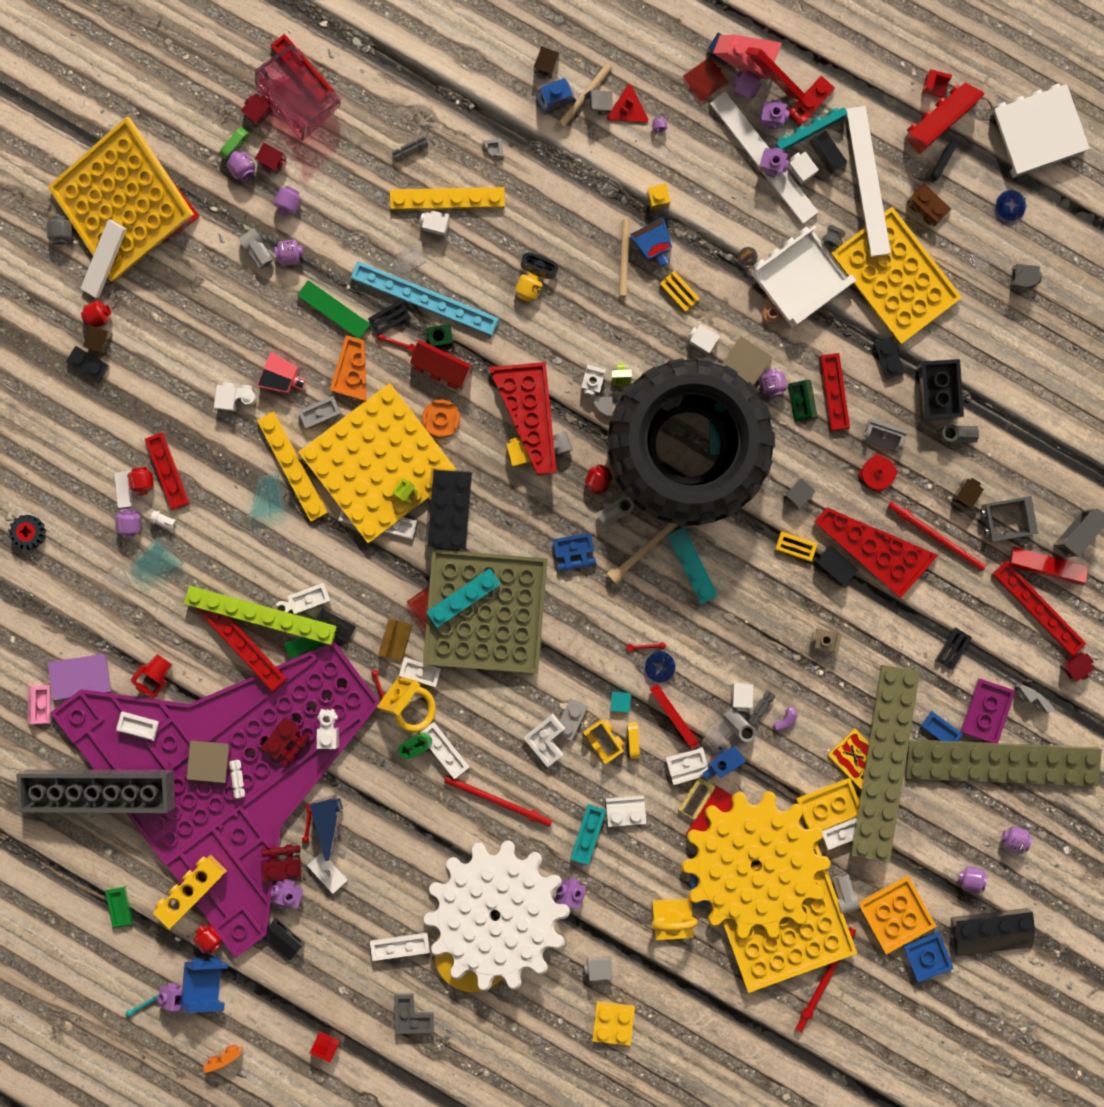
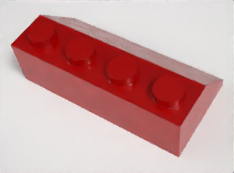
M966 82L961 86L957 84L949 91L951 95L947 99L942 97L935 104L936 109L932 112L928 110L921 116L922 121L918 125L913 123L907 129L908 134L905 136V139L921 154L974 107L985 93Z

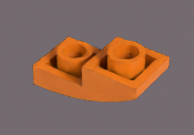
M229 1045L221 1053V1058L220 1056L209 1057L203 1065L204 1073L220 1069L234 1061L243 1052V1046Z

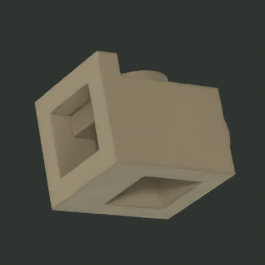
M816 629V632L812 633L811 643H813L814 648L838 652L842 634ZM826 636L830 640L827 644L823 642V638Z

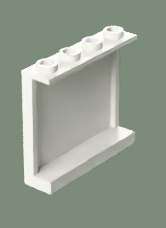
M1055 84L1049 87L1048 91H1035L1030 94V97L1025 99L1024 96L1012 100L1013 103L1007 105L1005 102L1000 103L990 113V116H995L1013 167L1010 171L1012 178L1084 154L1090 149L1067 84L1062 86Z
M815 225L810 229L805 227L798 233L799 237L795 240L793 237L783 244L785 246L783 249L779 250L777 248L769 254L770 258L766 261L761 259L754 265L755 269L751 273L792 328L856 281L852 274L850 276L845 274L814 233Z

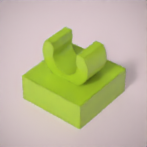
M617 363V370L612 371V386L630 385L632 381L631 370H625V363Z
M403 477L391 493L402 501L411 503L412 500L408 496L411 492L417 495L418 491L414 489L416 487L414 484Z

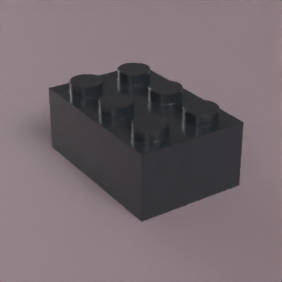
M960 359L921 361L918 363L921 421L960 419L964 417Z

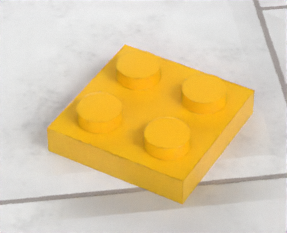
M597 1001L592 1041L631 1046L635 1006Z

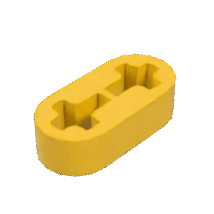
M637 722L628 723L630 759H640Z

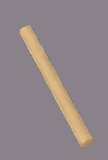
M606 63L559 121L561 126L565 127L587 100L584 99V94L590 90H595L611 71L612 67L608 63Z
M623 219L619 296H627L629 219Z

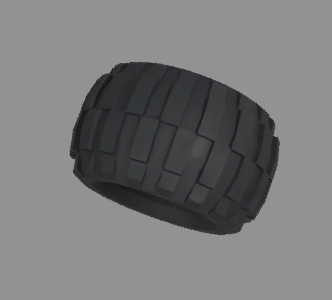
M681 358L671 360L642 373L622 394L609 423L607 453L610 466L616 478L615 480L622 492L640 510L669 524L698 526L716 522L739 511L761 489V485L766 476H768L773 463L772 454L775 447V432L772 431L770 420L772 417L768 406L762 402L758 395L759 391L750 381L747 382L740 377L736 370L727 365L721 366L712 363V360L708 359L684 360ZM684 396L680 406L672 408L667 412L660 409L670 400ZM716 402L725 408L723 412L718 413L714 410ZM691 412L706 417L716 427L720 436L721 449L716 463L711 469L699 476H678L666 469L657 455L656 438L659 429L665 421L679 413Z

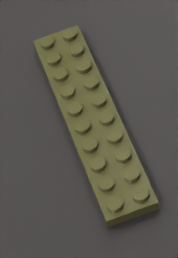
M881 665L851 856L890 862L920 671Z
M909 739L905 777L907 779L1099 786L1102 749L1100 747Z

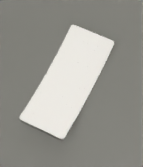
M129 471L114 473L118 508L133 506L132 491L129 490L127 479Z

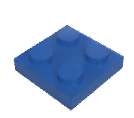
M938 931L903 945L918 983L954 969Z

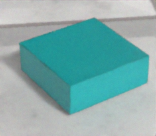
M612 691L610 711L629 713L631 693Z

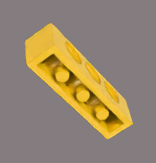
M212 855L207 858L203 856L195 864L197 866L195 871L189 870L182 877L184 882L180 886L176 884L168 892L170 896L166 900L162 898L155 905L157 909L153 914L168 929L172 928L227 872ZM199 872L206 874V881H201L198 878ZM185 886H190L193 889L192 895L186 894ZM172 900L178 901L179 909L172 907Z

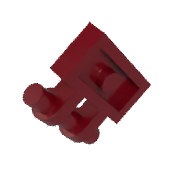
M285 716L261 748L275 759L280 754L284 755L285 758L281 764L288 767L291 762L295 761L298 752L306 747V742L310 736L305 732L301 737L296 735L300 727ZM293 740L296 744L289 751L286 749V746Z
M288 844L285 847L275 848V846H271L268 849H262L261 857L269 858L268 861H261L262 881L269 882L301 878L300 857H293L294 853L301 852L300 845L293 846ZM277 855H286L285 859L276 860Z

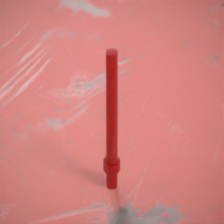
M890 501L887 507L898 514L900 519L903 521L907 520L980 571L985 569L986 565L917 519L908 509H903Z
M448 775L445 778L444 783L527 817L531 822H539L548 827L552 824L553 820L540 815L539 812L533 809L530 811Z
M849 927L850 935L853 938L857 930ZM841 960L829 964L810 1002L802 1010V1016L795 1028L802 1033L808 1020L812 1019L813 1011Z

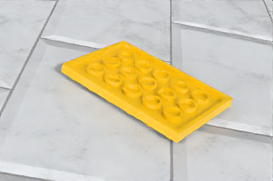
M891 207L884 212L891 251L890 255L871 258L866 227L834 250L831 255L847 276L853 275L856 279L853 283L901 345L960 300L962 296L895 209Z

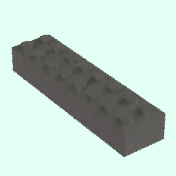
M26 769L16 774L18 812L168 813L175 809L174 770Z

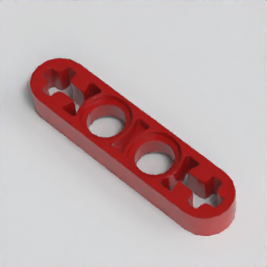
M656 684L651 687L650 691L691 749L694 750L700 745L696 737L659 685Z

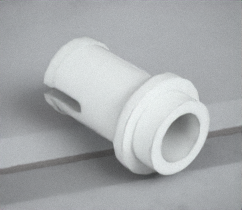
M153 511L149 521L152 522V525L157 524L171 531L176 520L160 514V511Z

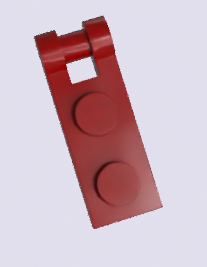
M821 75L805 92L804 98L798 100L789 109L788 118H792L796 122L795 124L801 127L834 91L835 87ZM798 109L804 113L802 116L797 113Z

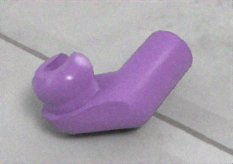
M788 707L785 710L786 716L784 720L774 723L776 732L791 728L798 717L794 707Z

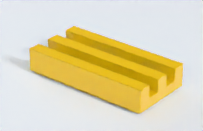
M675 271L660 283L662 288L685 312L700 299ZM673 277L694 300L691 301L690 298L678 287V285L672 280ZM667 282H669L672 285V287L684 298V300L688 303L687 306L666 285Z
M780 532L775 550L812 562L817 543ZM786 537L810 545L812 549L784 541L783 538ZM781 544L809 553L810 555L808 557L781 548Z

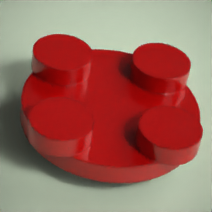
M875 454L865 462L863 468L859 471V477L875 492H882L893 483L898 471L888 458Z

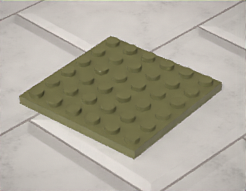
M432 549L427 611L489 568L501 584L438 628L427 614L423 665L538 673L547 558Z

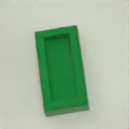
M126 886L106 890L112 928L132 925L133 921Z

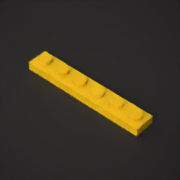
M504 187L390 190L391 210L505 208Z
M273 411L258 419L257 422L310 522L327 514V509L275 412Z

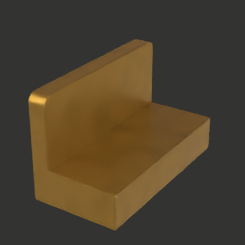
M389 618L378 655L401 661L412 624Z

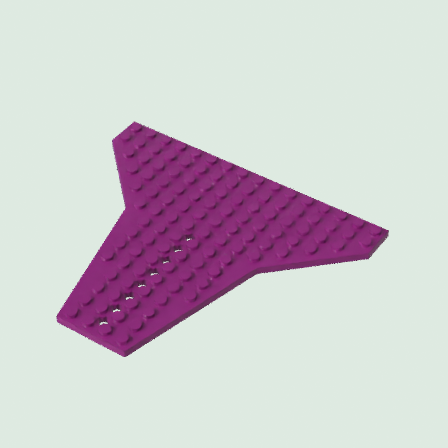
M335 641L332 645L327 644L276 666L288 680L275 692H272L257 675L192 703L81 689L50 712L94 770H174L175 809L168 813L126 814L180 884L184 882L182 877L189 870L195 871L197 868L195 864L203 856L207 858L212 855L227 870L195 904L210 924L214 926V929L221 936V940L235 958L268 933L272 904L271 889L275 881H262L261 861H268L269 858L261 857V850L268 849L271 846L279 848L282 825L380 703L378 697ZM340 678L347 680V687L345 689L344 687H338V680ZM324 690L332 692L331 700L323 699ZM308 702L316 703L315 712L307 710L309 707ZM321 709H335L338 715V720L334 723V727H339V747L337 749H317V729L320 728L318 715ZM121 712L160 721L155 740L116 731ZM294 713L296 715L300 714L301 722H294L300 727L296 735L301 737L305 732L310 738L306 742V747L302 748L296 755L295 761L291 762L288 767H285L281 764L285 758L284 755L280 754L275 759L261 748L262 737L268 738L285 716L292 721ZM191 740L230 744L226 783L187 779ZM291 740L286 749L290 751L296 743ZM248 748L255 750L254 758L246 756ZM232 760H240L241 762L240 770H242L244 784L242 789L245 791V796L242 798H234L233 791L235 789L232 787V770H230L229 765ZM198 873V878L201 881L207 880L205 873ZM185 886L186 892L192 895L193 889L190 886Z

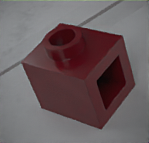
M257 93L254 96H249L244 103V107L241 109L243 115L257 127L273 111L270 106L271 102L264 95L260 97Z
M266 143L262 144L255 157V161L261 165V169L269 174L271 172L278 174L279 170L282 171L287 163L284 153Z
M1078 652L1060 665L1069 679L1074 682L1080 679H1087L1092 675L1091 671L1095 669L1092 664L1094 663L1093 659L1087 653L1084 654L1082 652Z

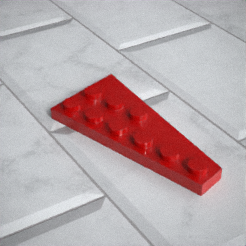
M546 362L489 367L492 378L537 476L557 474Z
M828 507L814 521L817 526L899 598L907 592L938 557V554L913 545Z

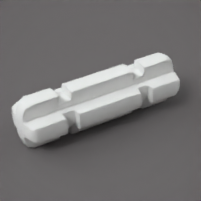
M233 760L229 763L230 770H232V787L235 789L233 794L234 798H242L245 796V791L242 789L244 784L242 770H240L241 762L240 760Z

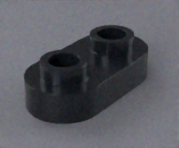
M531 252L525 253L522 256L520 265L525 271L545 279L556 277L558 272L556 262Z

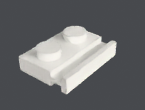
M703 747L665 757L673 785L704 777L701 771L708 766Z
M644 795L606 798L608 827L646 824Z

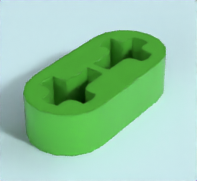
M242 127L238 128L221 148L219 156L228 161L229 155L238 151L246 142L249 133Z

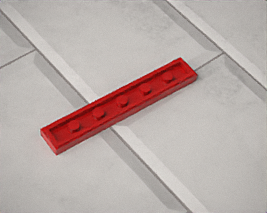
M1004 561L992 575L1058 644L1073 657L1087 643L1012 566H1009L1008 561Z
M196 608L272 692H275L288 680L231 617Z

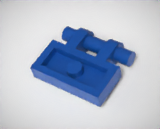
M591 533L553 539L556 558L564 557L565 563L558 564L559 571L566 570L569 572L575 568L583 567V569H586L589 566L596 565L595 557L587 558V553L594 552ZM581 554L582 560L570 561V556Z

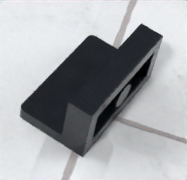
M826 130L810 140L809 144L830 174L848 162Z
M828 546L815 561L822 570L843 588L850 584V580L858 572V569L832 546Z
M276 918L269 925L267 935L263 937L266 942L288 960H291L305 943Z

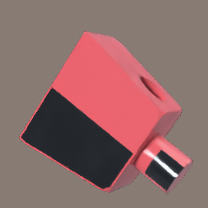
M270 352L257 386L263 389L290 394L293 387L303 390L307 380L298 377L300 370L298 367L277 354Z

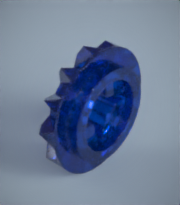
M1013 189L1004 191L996 200V211L1005 220H1017L1025 213L1027 207L1026 198L1021 195V192L1014 191ZM1011 199L1013 200L1014 204L1019 205L1015 206L1012 209V211L1010 209V206L1006 205V203H1009Z
M655 652L646 659L645 671L651 680L665 682L674 675L675 661L668 653ZM663 659H665L663 666L665 667V669H667V671L660 670L656 675L657 667H655V665L652 663L654 662L659 664Z

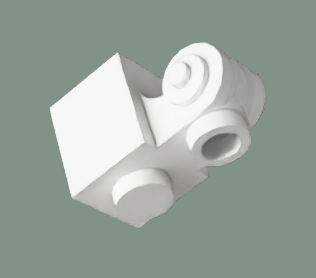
M223 382V385H217L214 408L236 412L237 402L240 399L248 406L253 405L257 399L256 394L253 392V386L242 385L241 388H236L233 383Z
M321 709L318 715L320 728L317 729V749H337L339 747V727H334V723L338 720V715L335 709Z

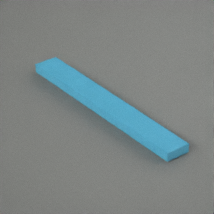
M357 261L350 278L491 337L499 321L497 317Z

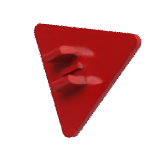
M631 84L627 85L613 106V111L607 115V120L648 122L649 119Z

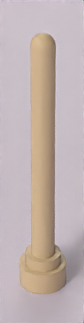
M668 524L619 568L616 567L614 570H609L606 573L608 577L617 585L622 580L623 574L679 524Z

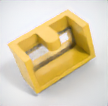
M601 718L585 729L583 733L591 742L604 764L624 752L622 748L624 743L619 736L614 737L611 732L613 727L609 721L606 720L604 722Z

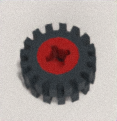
M20 515L19 518L13 520V523H10L11 529H8L10 533L9 539H12V543L16 547L31 550L39 547L38 545L44 542L46 528H44V523L39 518L31 515Z

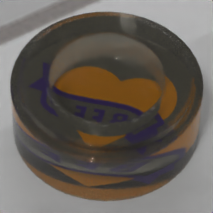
M744 247L738 254L739 263L745 267L754 265L758 258L756 250L752 247Z

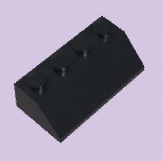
M1028 908L951 917L956 956L1033 947L1035 924L1033 912Z

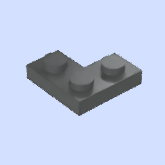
M414 993L394 995L395 1034L434 1033V1012H415Z

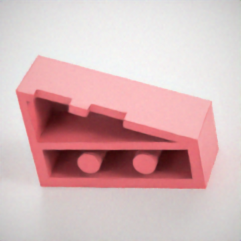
M735 34L720 35L713 54L742 72L749 71L760 79H768L769 77L745 52L748 47L759 48L775 62L782 43Z

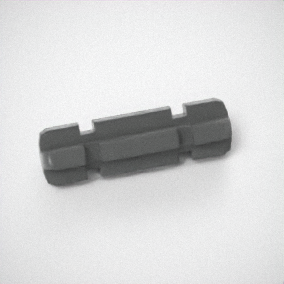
M422 136L417 139L418 141L415 142L414 140L402 146L400 150L392 151L394 159L399 161L403 159V156L407 157L419 151V148L427 147L428 142L426 138Z
M768 690L764 693V698L759 701L753 710V715L751 714L748 718V722L754 726L759 723V718L764 715L770 706V701L772 702L775 698V694Z

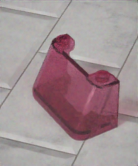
M290 44L255 69V84L261 94L271 102V106L298 138L305 140L340 107L341 99L337 93L326 92L303 65L304 55L301 50Z

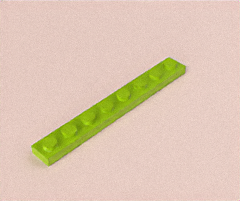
M190 585L184 604L329 645H332L337 630L335 625Z

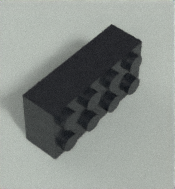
M431 468L425 545L427 547L466 549L472 472Z

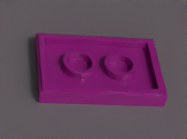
M978 678L960 732L990 743H998L1015 690Z

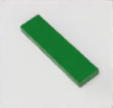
M307 280L297 294L302 300L358 339L363 337L371 325L309 280Z

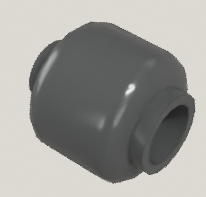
M53 216V219L47 222V238L52 241V244H68V241L73 237L72 223L69 220H65V216Z

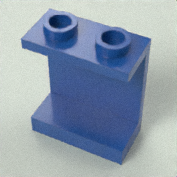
M195 958L192 959V962H184L180 1009L187 1013L224 1011L225 1003L220 1001L218 996L221 968H228V964L221 961V958H210V961Z

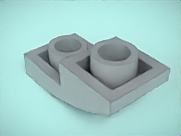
M1022 684L1015 685L1018 690L1016 693L1022 701L1025 700L1031 703L1035 700L1034 705L1040 712L1043 711L1049 714L1054 710L1053 706L1035 690Z

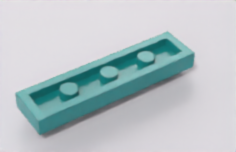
M836 107L827 113L828 116L824 118L819 116L811 121V125L807 127L803 125L794 130L793 135L788 137L786 134L780 137L774 148L785 151L841 121L848 114L845 107L841 109Z
M685 527L667 535L700 604L717 597L718 594Z
M489 568L430 608L426 613L438 628L498 587L501 583Z

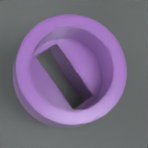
M660 116V120L657 117L653 119V131L660 132L668 129L667 121L664 117Z

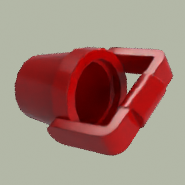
M156 654L146 666L142 664L130 681L136 686V690L143 695L148 694L150 697L155 698L167 682L165 677L172 664ZM142 673L159 683L153 692H150L149 688L143 684L136 682Z

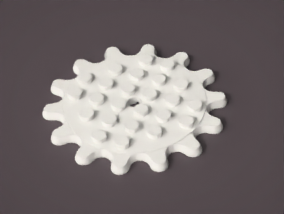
M504 841L496 855L488 854L482 843H475L471 848L472 859L469 863L464 864L457 858H449L446 861V868L450 872V880L445 884L433 882L429 886V893L438 899L439 907L434 912L426 913L423 921L425 925L437 927L440 931V938L432 944L431 952L435 956H441L446 953L453 956L454 964L451 967L450 974L454 979H460L465 973L472 971L477 975V986L481 991H488L496 977H503L508 987L516 990L521 986L520 975L524 969L530 968L538 975H542L547 971L548 967L543 959V952L546 948L561 949L564 946L565 940L563 936L555 932L554 924L559 919L567 918L570 914V909L565 904L554 902L552 898L553 892L561 886L562 881L558 875L542 877L539 874L538 868L542 862V857L539 853L532 852L526 859L519 860L515 856V846L511 841ZM493 910L500 912V918L497 921H493L491 918Z

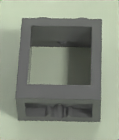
M1032 496L983 504L982 509H980L981 519L985 521L983 532L988 542L1038 534ZM1020 503L1025 531L995 536L990 508Z
M1097 508L1082 510L1055 542L1054 546L1067 557H1079L1104 527V513Z

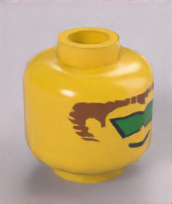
M529 272L528 275L523 274L520 276L515 292L518 298L531 302V300L538 298L543 285L539 281V276Z

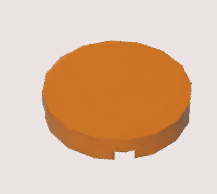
M444 399L435 400L424 409L422 422L425 429L432 436L438 438L448 437L458 429L460 413L452 402Z

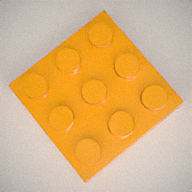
M908 875L859 901L860 909L885 954L937 927Z

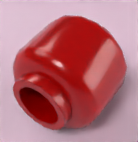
M98 300L83 307L81 318L86 326L100 327L109 323L112 313L107 304L105 305Z
M601 464L592 466L584 480L588 486L587 489L594 494L607 491L613 478L610 473L611 470Z
M147 467L132 468V472L127 475L129 490L136 492L137 496L147 495L148 491L154 488L153 473L147 470Z
M202 925L195 931L196 936L193 938V942L202 953L208 952V954H211L222 945L220 943L221 936L214 929L213 925L207 927Z

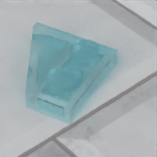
M275 473L258 477L249 518L252 519L287 511L279 474Z
M155 538L130 566L143 579L182 566L184 562L161 540Z

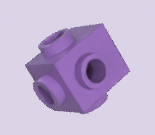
M781 100L764 101L759 124L767 125L770 129L782 128L784 122H788L789 110H786L787 104L782 103Z
M765 148L758 170L766 172L765 175L769 177H780L782 172L787 171L789 161L786 158L788 154L779 148Z
M568 878V881L561 879L562 883L556 890L554 902L580 909L585 896L586 886L580 885V880Z
M277 880L271 889V899L280 908L287 909V906L298 908L304 890L292 880Z
M168 983V986H160L157 997L158 1006L164 1008L166 1012L182 1010L180 1009L182 996L180 984Z

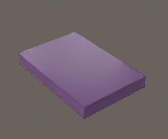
M106 653L48 662L53 700L70 698L81 689L99 692L112 691Z

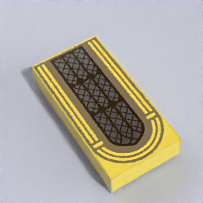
M697 778L678 809L695 820L715 786L702 778Z

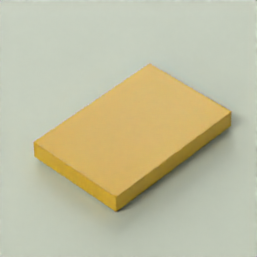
M850 778L796 798L797 803L803 807L804 812L802 816L808 829L818 827L821 830H825L857 817L859 799Z

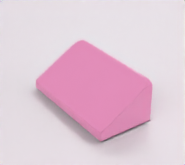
M28 685V724H50L51 685Z

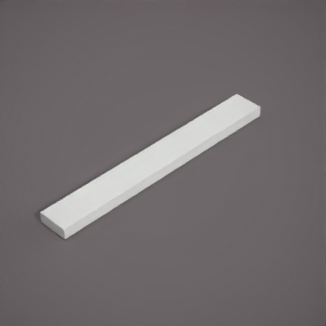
M724 92L713 100L710 106L759 168L765 148L769 147L729 95ZM787 171L782 172L781 176H776V178L765 175L766 172H762L802 225L818 213V210Z
M866 106L846 109L848 113L847 121L871 258L890 255L891 251Z

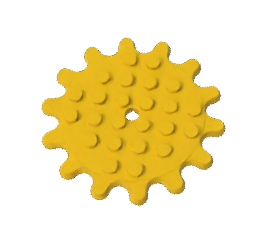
M771 791L765 792L760 803L757 805L749 804L743 793L736 792L732 796L733 805L729 812H722L716 806L707 807L705 815L710 822L709 828L704 832L694 829L687 834L688 841L695 845L698 850L695 858L686 859L681 864L683 872L694 874L698 878V885L689 892V899L693 903L701 901L711 903L712 911L709 914L708 921L712 926H719L726 919L733 920L736 923V935L740 939H746L750 935L752 927L756 925L764 927L768 937L776 938L780 934L779 924L783 918H790L799 925L804 924L807 920V915L802 908L803 902L808 898L818 901L825 896L824 889L815 883L814 877L817 872L828 870L831 862L825 856L816 855L813 850L814 844L822 839L823 831L818 827L803 829L800 825V818L804 812L803 807L799 804H793L788 810L780 811L776 807V796ZM759 860L762 864L761 869L757 871L752 870V861Z

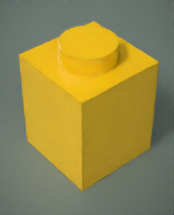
M667 183L648 187L647 196L651 211L670 206L671 201Z
M520 437L510 439V443L506 445L512 466L516 467L530 463L531 461Z

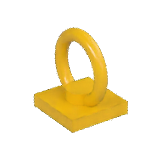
M398 676L377 708L382 712L394 715L396 723L407 732L422 731L434 719L436 712L434 698L429 691L419 687L420 684L416 680ZM419 694L427 701L428 713L421 723L411 725L404 721L401 712L409 705L412 696Z
M689 898L652 901L654 920L651 926L654 929L655 940L694 938L693 928L697 926L698 921L692 917V906Z

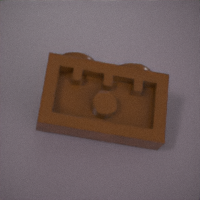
M924 183L907 200L909 207L914 212H919L923 216V220L928 225H933L934 227L951 210Z

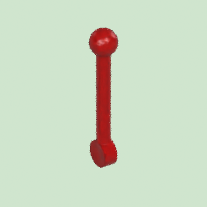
M383 334L377 336L378 341L384 340L408 348L410 352H413L415 349L414 344L408 345L384 337Z
M660 642L659 644L649 645L628 644L626 649L627 651L646 648L665 649L666 643Z
M373 670L371 675L375 679L382 700L384 694L378 679L379 672Z
M309 803L306 806L308 814L305 827V834L302 838V842L305 844L309 842L308 833L311 820V809L309 805L311 803Z

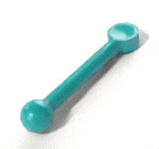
M158 995L132 1010H127L126 1016L132 1017L133 1013L156 1001Z

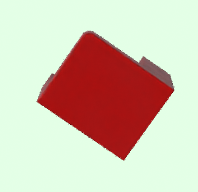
M930 69L926 74L922 93L940 98L944 97L952 75Z
M319 1032L309 1053L330 1063L340 1040Z

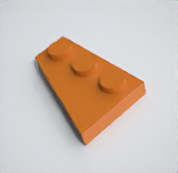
M345 336L330 391L367 401L364 340Z

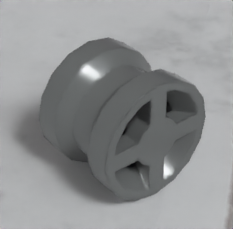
M829 225L827 228L828 232L826 235H823L822 241L838 248L841 244V238L846 233L836 226Z

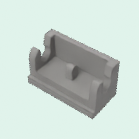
M871 418L868 420L862 440L899 452L904 444L908 430Z

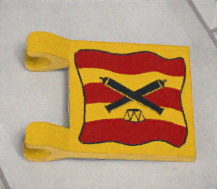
M854 728L828 756L861 789L862 779L860 777L864 774L869 742Z

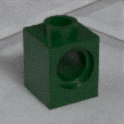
M450 324L427 328L428 333H425L427 344L436 348L454 345ZM437 332L444 334L442 341L434 340V335Z

